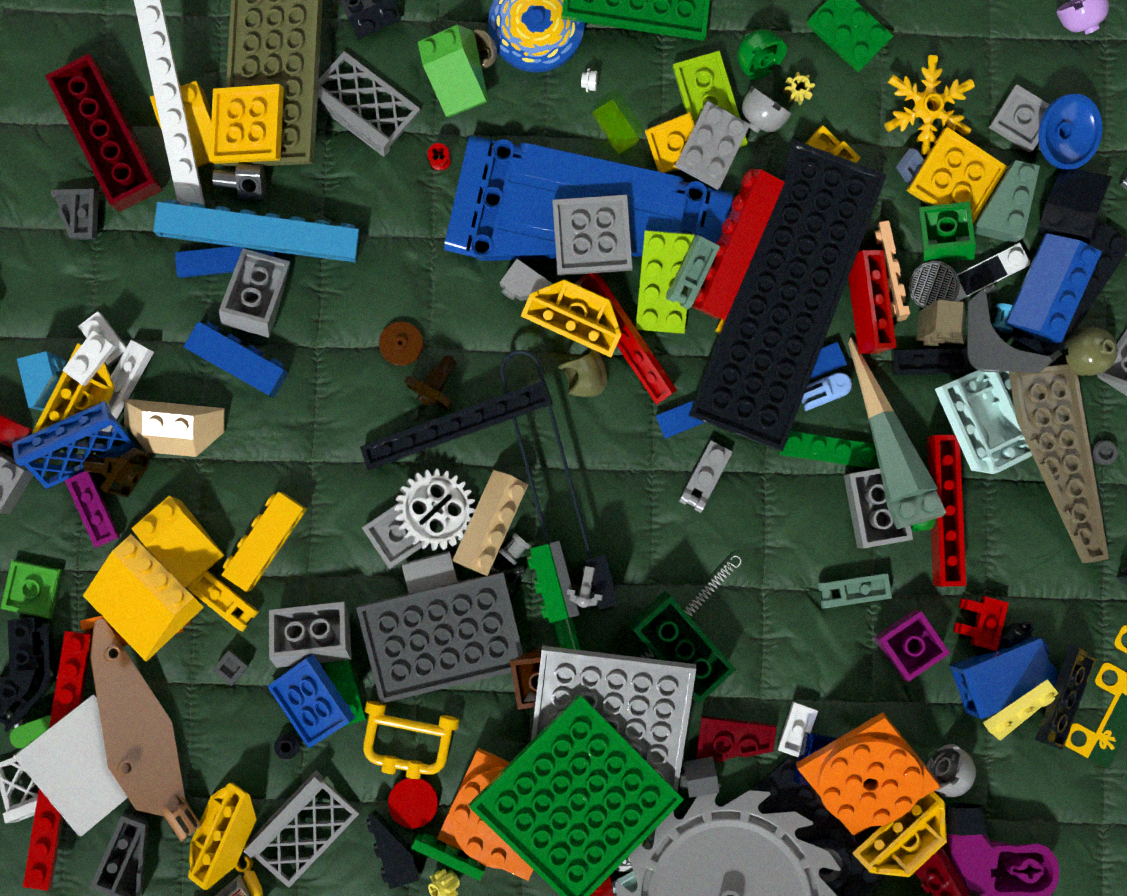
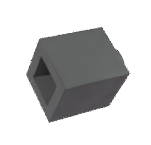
M713 756L683 762L684 772L680 773L682 788H688L689 798L719 793Z

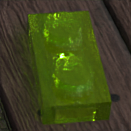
M613 99L592 112L593 118L618 155L639 142V138Z

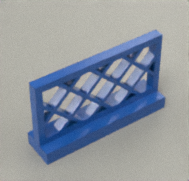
M105 401L12 443L14 461L19 466L24 465L46 489L84 472L83 461L87 457L115 458L128 452L133 447L137 448L135 441L112 415L110 406ZM110 425L113 426L111 432L99 431ZM86 436H90L89 442L77 441ZM96 437L108 439L106 445L94 442ZM114 440H122L126 442L121 446L112 445ZM62 447H68L66 453L53 452ZM73 448L86 449L84 455L71 454ZM91 450L103 451L97 457L89 456ZM40 457L45 458L43 463L31 462ZM50 458L63 460L61 465L48 464ZM68 460L80 462L75 467L66 466ZM45 471L58 472L57 475L49 479L44 476Z

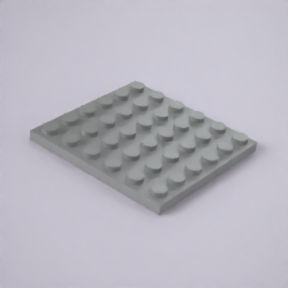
M542 646L531 741L580 694L678 792L696 664Z

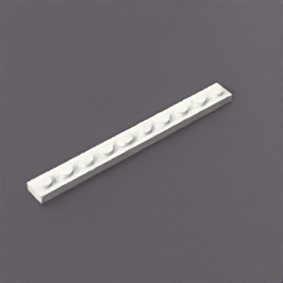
M134 0L177 201L180 202V205L190 206V203L205 205L162 0Z

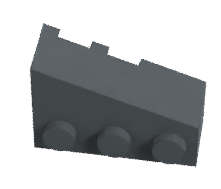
M128 808L124 810L89 888L111 896H143L149 816Z

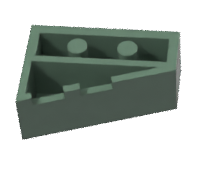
M1015 160L1007 167L973 223L974 234L1016 243L1025 236L1040 168L1039 165Z

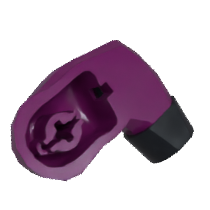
M952 803L946 805L947 842L944 845V851L968 893L980 896L1052 895L1059 882L1060 869L1057 858L1048 847L1038 843L1007 844L996 840H989L987 836L989 829L985 806L974 803Z

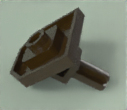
M445 355L438 366L432 368L423 382L407 376L404 383L407 388L418 395L416 398L418 401L427 406H430L431 403L436 406L439 405L450 412L453 403L451 399L441 392L446 385L449 374L456 365V360L451 355Z
M133 447L122 455L120 459L105 457V459L87 457L83 461V468L86 472L100 473L107 477L100 489L106 493L128 498L149 467L150 454Z

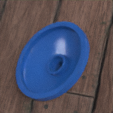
M1066 94L1057 98L1045 110L1039 125L1038 139L1043 156L1051 165L1060 169H1075L1086 164L1099 147L1102 137V119L1095 103L1084 95Z

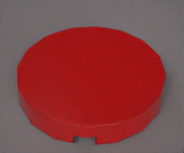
M422 778L402 779L389 794L388 808L390 815L395 822L403 827L412 829L423 827L432 820L437 812L439 802L437 791L430 782Z

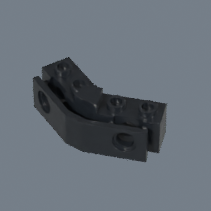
M40 617L8 620L10 673L0 683V724L2 723L6 726L3 729L6 732L14 729L50 690L56 674L53 623L40 627ZM39 631H40V640H43V646H41V653H39V642H38V632H39ZM42 658H44L45 675L39 691L30 700L27 695L34 689L32 686L37 676L38 668L42 667ZM20 701L22 704L17 711L8 717L6 714Z

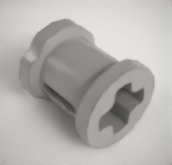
M514 533L512 535L513 538L504 548H500L499 552L513 565H516V560L531 546Z

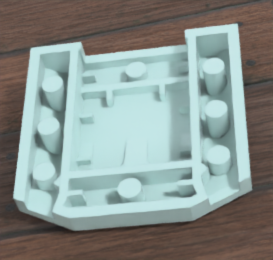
M977 370L935 389L971 471L995 474L1032 456L1016 420L1009 372L996 373Z

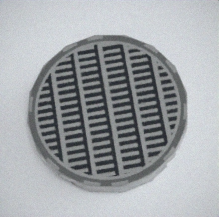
M941 261L923 263L914 271L909 283L911 298L922 308H926L937 300L955 301L960 289V280L953 267Z

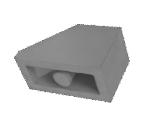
M518 259L515 260L500 281V286L503 288L501 292L511 300H514L516 297L520 301L528 300L530 293L552 285L550 281Z

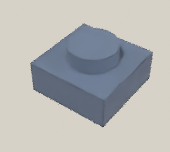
M910 148L896 166V169L905 182L911 183L924 160L918 150Z

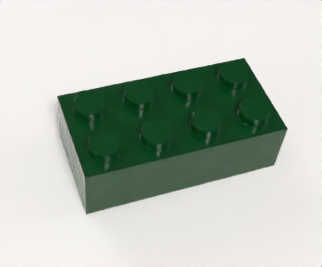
M666 591L659 595L628 624L659 660L696 664L692 697L698 704L736 671L734 666Z

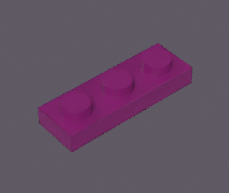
M84 471L66 479L65 483L94 548H99L120 538L92 472Z

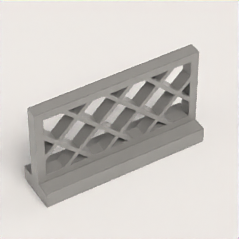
M345 51L319 78L317 107L383 157L387 155L390 151V146L420 113L419 107ZM346 61L353 66L354 73L339 74V67ZM357 78H369L372 81L373 87L358 89ZM355 79L356 89L341 90L340 80ZM327 81H338V90L327 91L322 87ZM387 92L391 95L392 102L378 103L376 93ZM374 93L375 103L360 105L359 94ZM357 95L358 105L347 106L343 103L342 96ZM406 106L412 111L407 117L397 118L396 107ZM393 107L394 118L379 119L378 109ZM376 109L377 119H364L361 110ZM395 123V131L390 137L381 131V124Z
M315 770L246 842L243 852L250 858L255 857L287 887H290L359 815V811L323 780V776ZM322 788L330 794L331 803L316 804V795ZM331 808V821H316V809ZM334 808H345L351 813L345 820L334 821ZM313 809V822H298V813L301 810ZM340 825V826L334 831V826ZM331 826V835L328 838L317 839L316 827ZM313 827V839L299 840L298 828ZM284 828H295V840L281 841V831ZM314 844V853L310 857H299V845ZM296 845L295 858H281V846ZM266 847H278L277 859H267L261 854ZM299 862H304L299 868ZM282 863H296V872L290 878L282 872Z

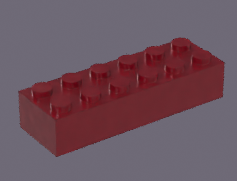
M89 53L45 75L110 206L121 212L163 191L100 64Z

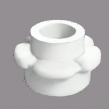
M588 68L587 73H582L581 87L586 88V92L596 91L598 71H591V68Z

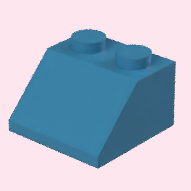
M47 351L17 359L28 408L40 411L44 410L63 373L64 367L68 363L64 357Z

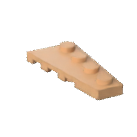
M888 220L879 222L878 230H874L876 244H881V248L884 250L888 287L892 299V316H895L896 322L908 318L910 310L909 306H903L906 293L904 284L902 285L898 280L901 278L898 260L894 259L896 249Z

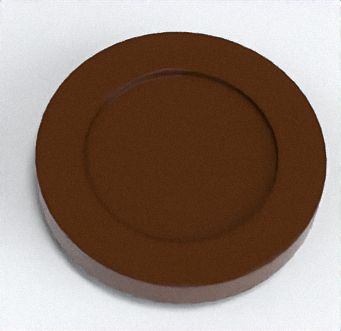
M392 323L380 335V352L393 365H410L420 357L423 351V337L419 330L410 323Z

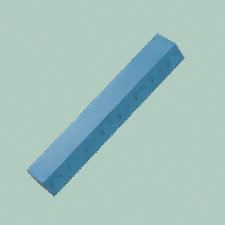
M166 199L165 203L157 202L153 232L159 237L356 263L359 229H355V226L352 224L340 223V226H333L325 220H315V223L305 222L304 218L295 216L290 217V220L281 219L280 215L274 213H266L265 216L255 215L256 212L251 210H241L240 213L230 212V208L222 206L208 209L205 208V205L199 203H190V206L180 205L179 201Z

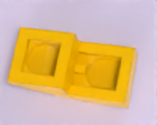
M823 125L805 143L855 163L861 158L845 141L840 142Z

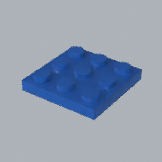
M313 654L267 686L308 749L356 718Z

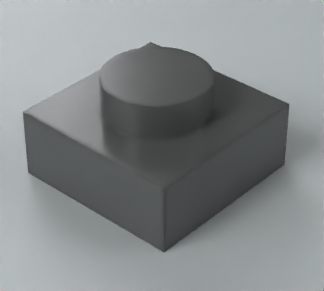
M228 650L213 668V671L232 686L250 665L232 650Z

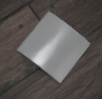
M450 551L402 564L409 593L458 582Z

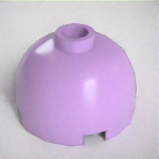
M1070 0L1060 6L1056 12L1060 22L1066 29L1075 33L1084 31L1085 34H1089L1099 29V23L1106 18L1109 12V0Z

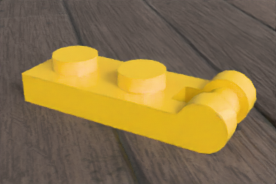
M206 571L188 587L189 591L242 632L247 628V622L251 617L255 618L259 613L254 606L247 603L209 571ZM238 607L244 611L240 617L233 614Z

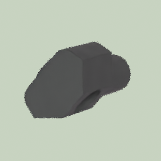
M237 164L235 171L214 170L212 178L214 187L237 189L239 199H265L266 177L262 165Z

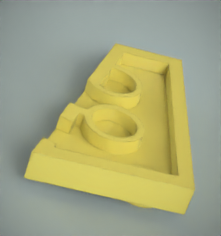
M1047 679L983 722V724L991 734L1001 741L1041 707L1052 703L1058 692Z

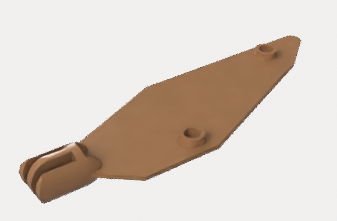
M98 619L94 622L90 658L108 769L136 810L164 816L182 842L187 838V835L194 833L195 828L199 829L202 824L185 800L172 721L108 623L104 619ZM110 650L115 652L114 658L109 656Z

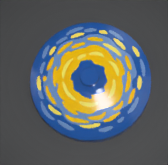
M493 0L488 17L489 34L496 42L497 53L513 67L527 72L550 71L569 61L581 45L585 23L561 19L563 0Z

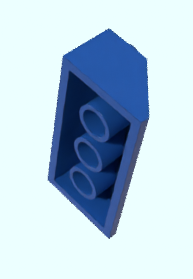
M1048 233L1044 234L1005 323L1046 344L1062 342L1102 251L1081 240Z

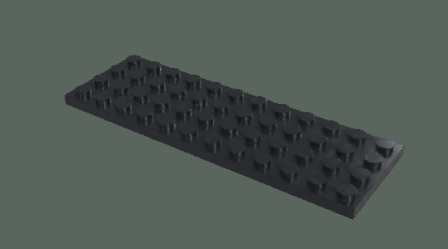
M797 140L793 141L779 177L785 183L728 316L724 321L688 415L689 417L780 452L783 451L887 174Z

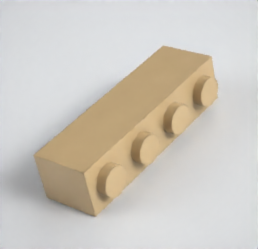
M493 470L452 561L488 576L528 484L512 475Z

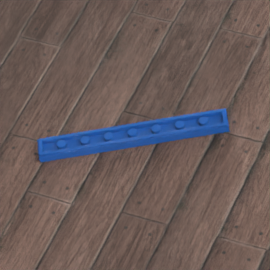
M838 342L821 348L810 380L847 365ZM694 400L655 416L664 439L704 423L688 416Z

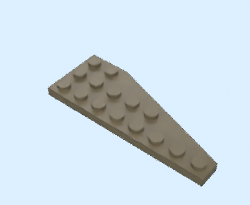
M1069 364L1049 366L1039 373L1009 372L1017 423L1081 562L1090 563L1109 559L1078 374L1070 368Z

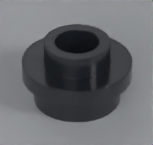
M292 734L281 735L274 744L276 755L285 760L295 757L300 749L298 739ZM283 743L290 745V751L283 750Z

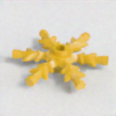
M936 55L928 56V69L922 67V72L926 80H921L926 86L924 92H917L916 83L912 87L907 76L904 77L903 82L896 75L892 74L887 81L899 89L894 92L895 95L907 96L904 101L913 99L915 107L912 110L904 107L905 112L894 111L893 115L897 118L886 122L884 126L888 132L900 126L903 132L909 122L913 126L916 117L922 118L924 124L918 130L923 131L916 140L917 143L923 141L921 155H928L931 150V142L935 143L937 141L933 131L938 130L932 124L937 118L942 120L943 128L947 123L948 128L954 132L956 129L965 137L971 131L970 127L960 122L964 119V116L952 115L955 110L946 112L944 104L947 101L955 104L954 99H966V96L962 93L975 87L972 79H969L959 85L958 79H956L950 89L946 85L944 93H937L935 87L941 81L936 80L941 75L943 69L936 70L938 56Z

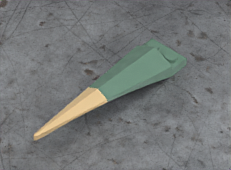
M850 337L848 345L870 422L886 503L896 528L901 529L943 517L946 511L936 491V484L862 354H858L857 345Z

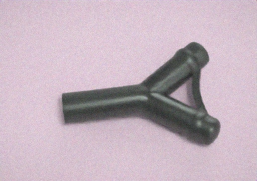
M492 565L489 574L504 571L510 598L516 595L514 590L516 581L521 574H525V566L516 565L500 569ZM517 575L513 585H511L507 577Z

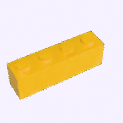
M278 492L270 496L265 504L268 507L263 515L259 514L254 519L251 525L253 530L248 536L244 535L237 545L239 550L235 556L231 555L223 565L225 570L222 576L246 592L253 590L307 511L306 507L284 492Z

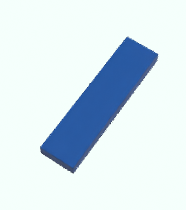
M231 246L175 252L177 277L185 278L232 273L236 267L242 247ZM243 248L275 257V252Z

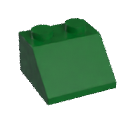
M970 201L919 207L923 263L930 261L945 263L973 260L975 258L976 242Z

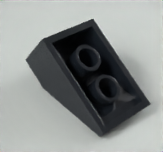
M1060 169L1039 224L1040 236L1044 237V234L1048 233L1081 240L1091 245L1112 176L1077 169Z

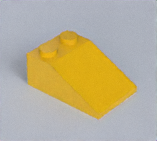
M197 81L180 86L196 164L197 167L212 163L209 161L212 113L204 90ZM153 95L150 96V100L161 128L155 96Z
M170 495L131 528L144 546L185 588H188L224 556L223 552L185 504Z

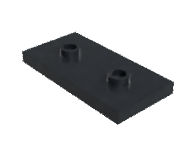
M1070 644L1054 686L1058 694L1055 696V700L1047 705L1035 738L1036 741L1060 750L1064 748L1094 667L1096 656Z

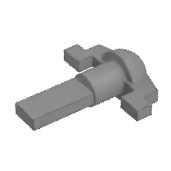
M585 566L579 596H575V590H567V595H570L569 600L582 608L596 606L598 600L602 601L603 598L602 595L598 594L594 595V599L589 598L595 571L593 567Z

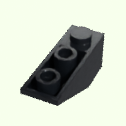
M376 809L372 810L366 822L369 833H374L376 857L382 860L383 868H381V875L384 883L388 882L389 888L393 889L419 881L422 873L415 850L411 849L410 844Z

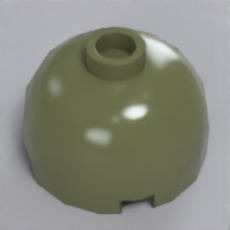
M1092 326L1077 329L1069 335L1065 343L1069 354L1065 355L1066 361L1070 368L1081 376H1093L1104 373L1114 364L1117 358L1118 349L1116 341L1103 328Z

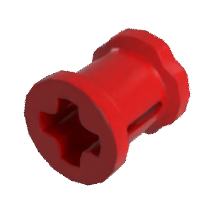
M435 143L429 147L427 156L433 169L437 171L446 170L451 164L450 153L446 145ZM443 154L444 156L443 160L440 158L435 159V155L441 156Z

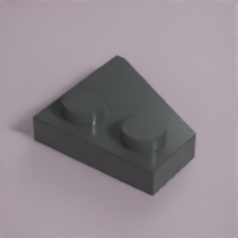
M96 189L51 190V196L57 201L59 206L58 212L61 219L65 222V229L69 238L74 240L97 239L99 191Z

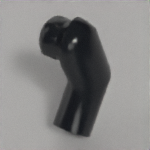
M1028 621L1009 625L999 640L1000 645L1004 648H1010L1015 640L1027 639L1034 631V626Z

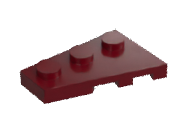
M701 715L695 759L713 756L714 761L722 762L739 756L748 757L773 752L777 730L776 724Z
M940 848L914 872L923 882L921 886L927 893L932 892L934 896H970L943 848Z

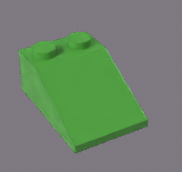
M455 25L418 42L422 65L446 117L454 116L489 102L473 30Z

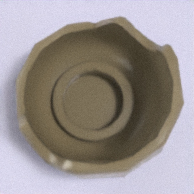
M476 29L474 30L481 68L484 71L495 62L497 58V45L487 32Z

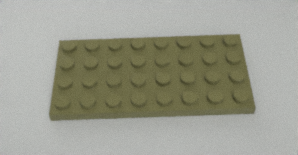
M231 0L226 88L280 84L284 87L281 158L276 161L222 163V166L231 168L236 167L237 164L262 166L314 164L323 0Z

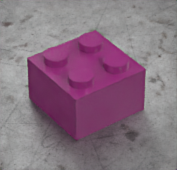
M915 609L873 637L900 678L908 682L950 654L923 612Z

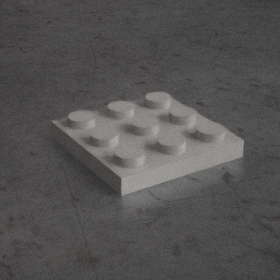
M627 195L552 200L557 275L632 271Z

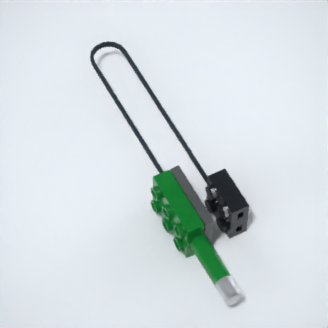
M516 350L509 353L503 359L500 371L506 394L509 393L505 379L504 367L506 362L515 355L524 354L531 357L537 365L540 380H544L541 365L537 357L531 352ZM548 406L589 557L585 559L586 565H582L583 573L585 566L595 568L590 598L594 599L595 594L603 596L602 601L598 600L597 606L599 610L619 605L606 555L592 557L552 406ZM515 418L513 423L546 542L545 545L531 548V554H527L530 570L535 569L537 578L533 579L536 593H542L544 602L540 603L543 619L548 618L549 623L553 622L560 648L581 650L572 618L578 616L579 611L577 604L570 601V595H567V590L573 589L560 541L549 542L518 423Z

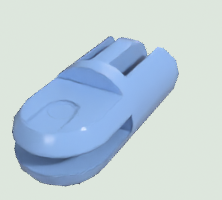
M835 373L808 384L802 399V403H807L804 406L805 411L847 395L852 387L850 377L844 373Z

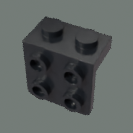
M339 0L358 40L402 19L394 0Z

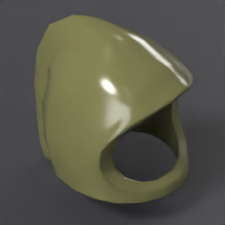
M589 348L590 352L582 358L563 363L557 367L568 378V394L593 397L598 396L604 391L607 386V372L598 351Z

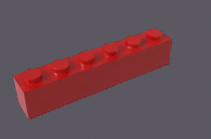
M749 169L744 175L741 183L742 187L732 202V210L728 219L723 223L721 236L718 242H716L720 248L691 306L692 308L713 318L726 320L785 182L762 169Z
M934 435L927 437L928 472L937 486L936 491L946 514L943 517L936 518L935 525L931 529L933 586H966L960 444L956 435Z

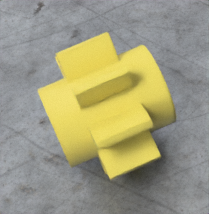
M797 72L794 79L787 78L786 84L788 87L784 88L783 93L789 95L788 102L798 101V104L801 105L804 97L808 100L811 99L812 93L810 90L814 88L815 84L810 83L809 74L800 76V73ZM801 86L803 89L797 91L795 88Z
M442 869L430 876V879L433 881L428 886L431 896L458 895L455 889L459 887L460 881L453 871L448 870L446 872L445 869Z

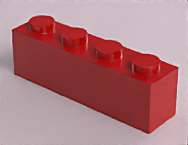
M862 250L857 253L848 277L858 354L881 353L897 348L884 250Z

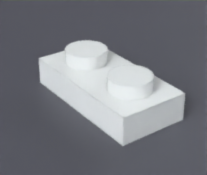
M97 311L78 326L86 338L94 330L116 346L105 361L107 365L111 366L122 357L127 347L100 312Z
M93 330L64 367L63 371L81 385L86 386L116 346Z
M793 701L776 749L802 759L818 711Z

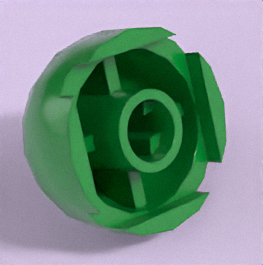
M755 30L743 37L737 51V60L742 71L750 79H761L772 73V70L769 68L775 63L778 66L782 63L787 53V45L779 35L771 30Z

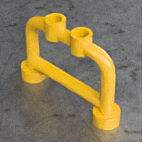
M378 701L366 702L365 712L369 714L363 751L370 762L382 766L381 772L396 774V770L401 769L406 770V777L420 779L421 774H435L444 768L448 757L452 731L458 730L459 718L441 715L439 725L387 716L385 715V703L380 704ZM377 724L441 736L436 762L428 765L416 760L408 761L391 755L383 756L376 754L373 750Z

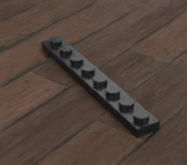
M543 380L360 446L367 470H372L553 405L546 381Z

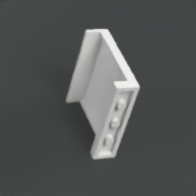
M94 694L90 695L88 699L24 749L13 755L14 759L78 836L84 835L128 798L108 769L98 702Z

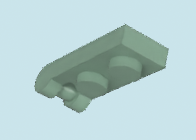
M696 235L673 285L666 293V299L671 302L677 301L680 303V306L686 309L691 308L720 246ZM684 286L688 287V290L685 294L682 293Z
M888 573L818 583V589L822 592L823 598L821 600L822 608L892 598ZM838 589L840 598L833 599L831 590Z

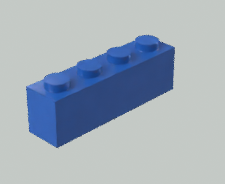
M198 321L183 346L184 348L273 398L276 396L289 373L283 369L285 364L272 357L270 361L262 358L263 352L251 345L246 349L240 345L242 340L230 333L227 337L219 333L221 328L209 321L206 325Z

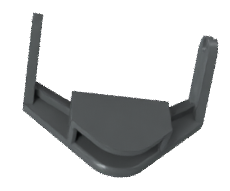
M993 284L982 289L968 302L967 355L970 364L975 369L982 372L1003 373L1004 371L1039 373L1062 355L1059 350L1050 356L1020 351L1004 342L992 327L987 298L997 287Z

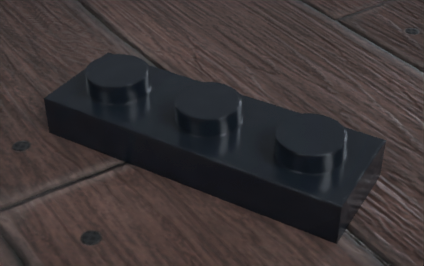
M967 348L891 351L892 376L968 373Z

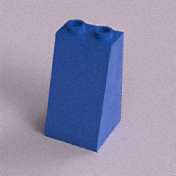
M1032 636L1013 643L1010 648L1001 647L997 651L992 650L949 665L965 712L983 719L1000 712L1047 679L1055 686L1058 673L1054 665L1050 664L1048 658L1050 651L1046 642L1042 641L1041 638Z

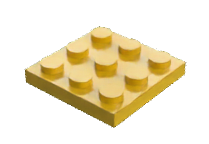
M280 84L213 89L209 161L214 164L280 160L284 87Z
M946 127L941 132L906 191L929 206L970 201L974 223L1008 166Z

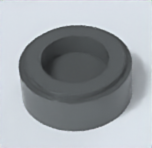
M1108 440L1094 443L1091 447L1092 460L1099 465L1112 464L1118 457L1116 445Z

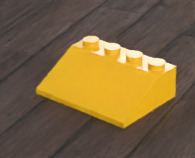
M132 534L110 553L83 594L84 598L146 662L204 608Z

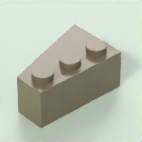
M937 300L919 311L916 341L924 342V346L932 347L939 346V343L965 346L967 315L964 302Z

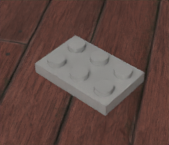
M707 101L675 167L718 190L750 124Z

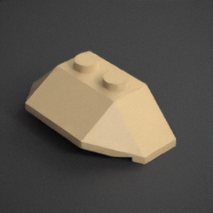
M125 399L124 424L148 453L197 457L224 433L225 408Z

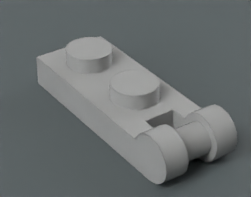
M710 441L679 502L684 505L688 503L695 507L694 510L701 513L732 451ZM694 488L702 492L700 498L692 495Z

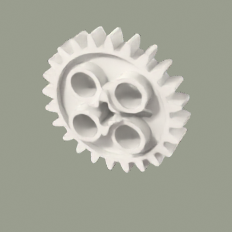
M436 469L433 476H431L429 470H426L424 478L417 473L414 476L415 481L409 478L406 482L408 487L402 486L400 489L404 496L398 495L396 497V500L402 503L394 508V510L401 512L395 519L398 521L403 520L399 530L407 528L408 532L405 538L413 535L415 537L413 544L415 545L417 542L422 541V549H425L429 543L431 544L432 551L437 549L438 544H440L443 550L446 549L447 541L451 546L456 545V538L460 541L464 536L462 532L466 531L468 527L466 524L470 523L472 517L469 515L475 512V509L469 508V505L473 504L475 499L467 498L472 491H464L462 489L465 482L459 485L456 483L457 475L449 479V471L440 476L439 470ZM431 487H436L441 491L440 498L432 496L430 492ZM447 495H451V499L423 525L419 524V521L433 507L440 503ZM413 504H420L424 510L423 514H416L412 508ZM448 505H453L457 508V516L449 514L447 510ZM434 521L440 525L439 533H435L430 529V522Z

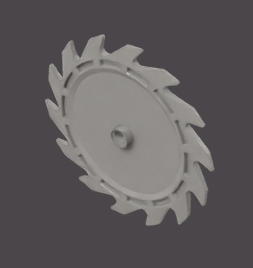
M749 790L723 807L715 804L717 793L697 796L683 819H676L673 810L655 829L653 847L647 850L640 844L629 855L638 884L637 890L630 892L618 881L615 882L617 896H837L819 877V870L821 868H828L840 871L841 868L829 851L796 838V829L813 825L812 821L795 811L762 814L758 810V805L771 795L770 792Z

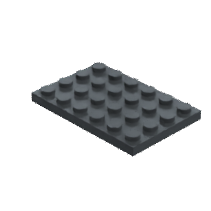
M504 571L356 607L380 704L510 673V660L524 655Z

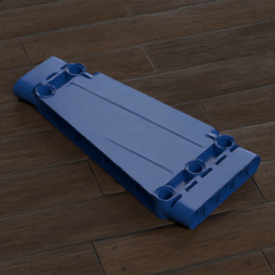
M470 135L447 230L444 251L475 257L480 261L556 259L552 200L627 195L631 257L642 256L644 230L694 234L716 244L722 233V225L729 217L733 192L722 189L717 190L713 187L705 186L699 181L685 182L679 176L533 144L521 143L519 146L512 144L508 140L501 139L496 141ZM502 149H507L511 152L506 158H501L497 154ZM696 190L700 193L701 198L694 200L689 196V192ZM707 192H710L709 199H708V204H707V203H705V201H706V196H707ZM491 196H497L500 199L496 205H489L487 200ZM702 216H705L703 227H700ZM480 243L489 245V249L485 253L477 252L476 247Z

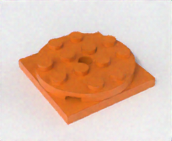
M884 712L796 763L797 769L820 795L827 810L840 819L853 836L871 826H884L908 813L919 799L941 788L938 780ZM869 778L876 779L873 783H864Z
M477 748L437 839L464 851L470 858L482 865L503 869L529 881L533 869L468 806L510 763Z

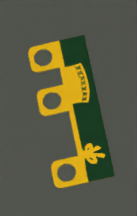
M1124 625L1120 629L1114 644L1116 648L1127 653V648L1121 642L1123 634L1127 633V625ZM1104 663L1095 678V683L1115 696L1096 733L1075 723L1070 729L1065 746L1109 769L1127 734V672L1110 663ZM1106 670H1113L1117 673L1118 680L1115 685L1107 686L1103 683L1102 675ZM1078 730L1083 731L1087 737L1086 743L1081 747H1077L1071 742L1072 733Z

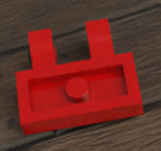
M981 596L980 602L961 598L958 608L977 612L975 625L972 627L955 622L952 632L971 636L970 644L997 651L1009 603L986 596Z

